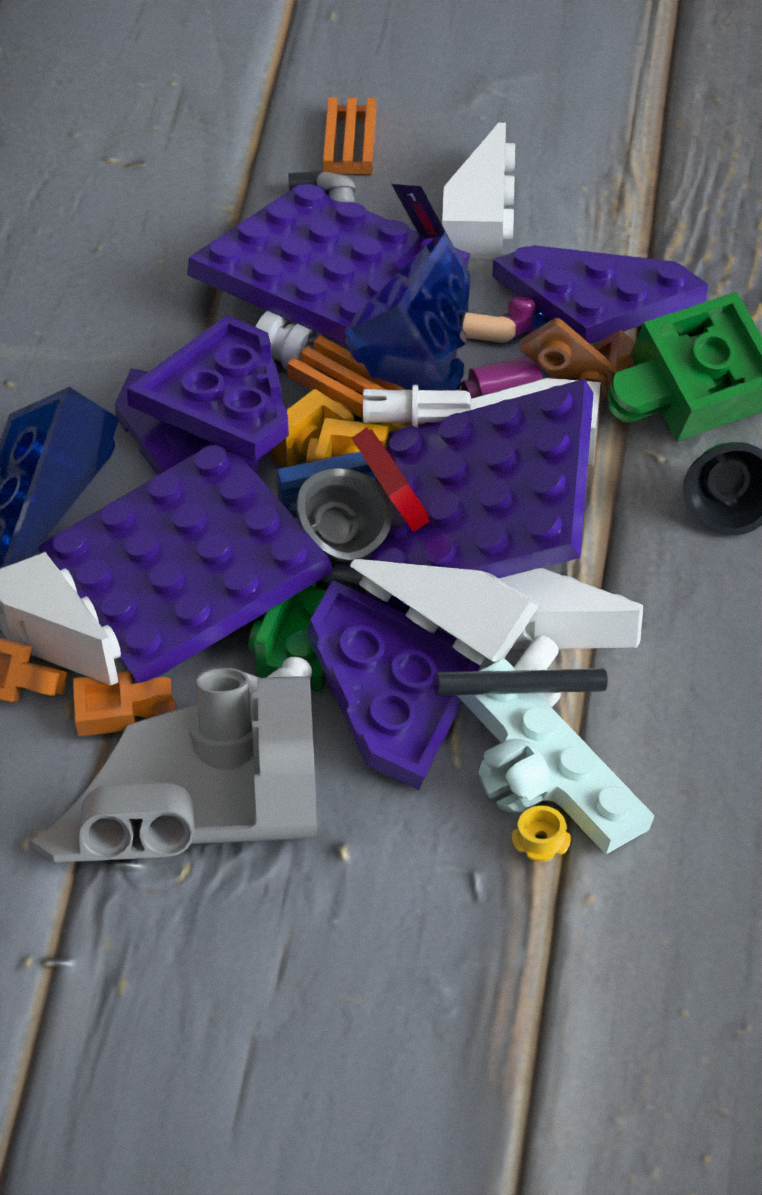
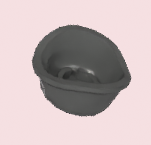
M339 468L320 471L304 482L297 495L296 510L301 529L312 537L328 556L329 560L353 561L354 559H361L373 552L383 542L390 530L392 505L389 496L376 480L358 471Z

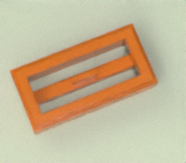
M328 97L323 171L335 174H372L377 113L376 98H367L366 105H357V98L348 97L347 105H338V97ZM338 118L346 119L343 162H334ZM356 119H365L362 162H353Z
M321 335L314 340V349L306 347L301 351L300 361L293 358L287 363V377L310 390H318L333 401L341 402L350 412L363 418L364 398L363 395L357 393L354 389L363 394L364 389L403 390L404 380ZM314 367L317 368L318 370H320V371L326 373L327 375H329V376L335 378L336 380H334V379H332V378L326 376L325 374H323V373L317 371L316 369H314Z

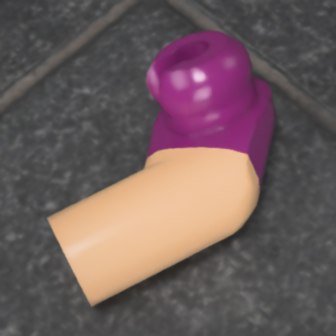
M513 297L508 303V313L499 317L466 312L462 336L463 338L497 343L509 342L533 329L537 317L534 316L536 304L531 298Z

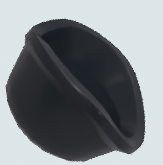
M743 442L720 443L704 451L691 464L683 481V495L688 509L702 525L724 535L747 534L762 525V449Z

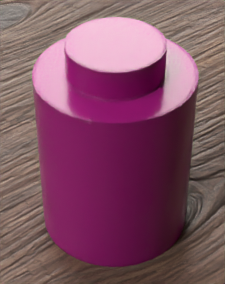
M528 356L470 368L468 380L462 381L461 390L469 392L471 399L542 380L543 378L539 365Z

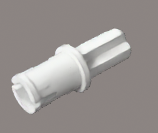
M413 385L412 390L364 389L363 391L364 424L399 422L412 423L413 427L418 428V422H440L452 414L471 410V396L467 391L419 390L418 385Z

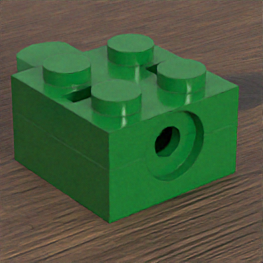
M737 291L644 322L630 353L635 365L615 373L612 383L608 388L606 399L608 407L614 416L626 423L662 413L677 442L761 413L762 336Z

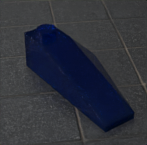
M446 232L436 236L365 304L344 331L351 355L358 363L364 364L371 377L412 390L413 385H418L419 390L455 391L463 378L464 363L459 357L456 358L457 349L466 345V333L460 327L459 316L468 312L471 274Z
M71 387L60 390L9 414L0 440V569L32 557L103 465L110 459L115 449L113 437L120 418Z

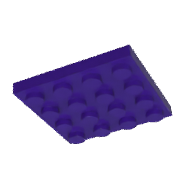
M304 184L297 185L188 258L187 275L351 348L362 351L426 303L429 298L434 297L467 272L470 254L455 248L457 251L455 252L452 250V245L441 238L425 239L419 236L417 231L410 229L401 221L388 220L367 211L364 206L358 203L335 201L331 199L329 194L324 193L320 187Z
M581 379L553 386L549 389L455 413L440 422H425L418 424V428L408 426L389 432L386 450L430 517L428 519L430 522L413 532L391 501L392 523L390 530L383 542L371 552L370 560L478 570L490 573L497 578H502L580 558L594 396L587 381ZM366 590V596L388 606L403 602L394 595L390 597L388 602H385Z
M214 443L37 546L40 554L46 552L59 571L65 568L69 571L75 583L78 596L80 598L87 596L90 599L101 627L109 625L112 628L121 652V656L117 659L125 670L129 671L135 683L146 682L161 676L334 572L328 556L312 537L301 529L299 522L241 455Z

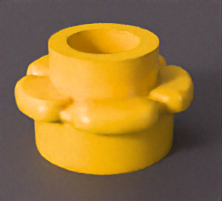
M534 806L525 810L517 822L518 828L512 832V843L515 849L519 852H525L530 860L538 862L550 861L556 854H564L571 842V836L566 832L567 824L563 815L558 810L549 806ZM536 837H545L546 839H538Z

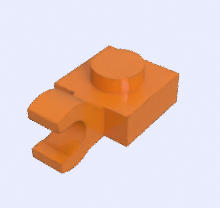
M0 638L1 700L18 702L22 688L54 696L55 693L64 694L69 672L28 663L32 646Z
M129 671L117 673L119 682L113 685H108L91 677L74 678L75 724L78 737L125 731L127 725L135 723V716L148 719L176 710L171 678L158 677L146 682L133 684Z

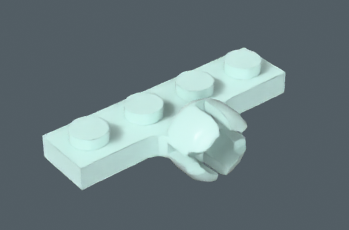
M504 658L480 671H510L515 669ZM538 693L457 695L500 741V744L485 751L484 760L479 769L481 784L489 798H495L510 789L514 792V794L496 802L500 810L508 813H519L541 801H553L561 806L605 855L649 831L654 819L651 811Z

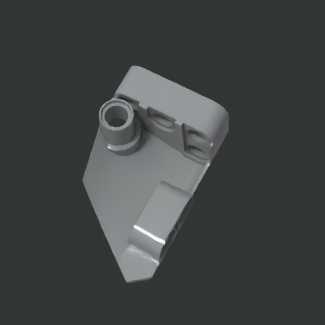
M217 668L203 672L196 680L197 703L127 725L107 762L90 786L52 827L31 840V848L56 863L171 857L187 850L190 844L318 838L310 676L257 678L258 691L249 692V679L247 674L241 670Z

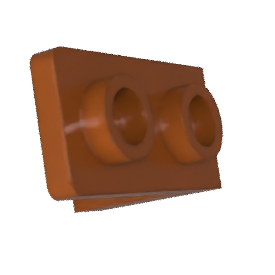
M555 318L522 338L520 350L554 379H585L591 382H601L600 402L607 399V391L615 373L631 367L632 357L630 353L633 349L634 341L620 329L592 346L565 322Z

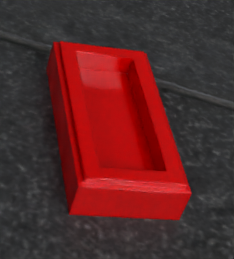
M366 427L351 437L412 531L415 532L430 522L428 519L430 517L374 431Z

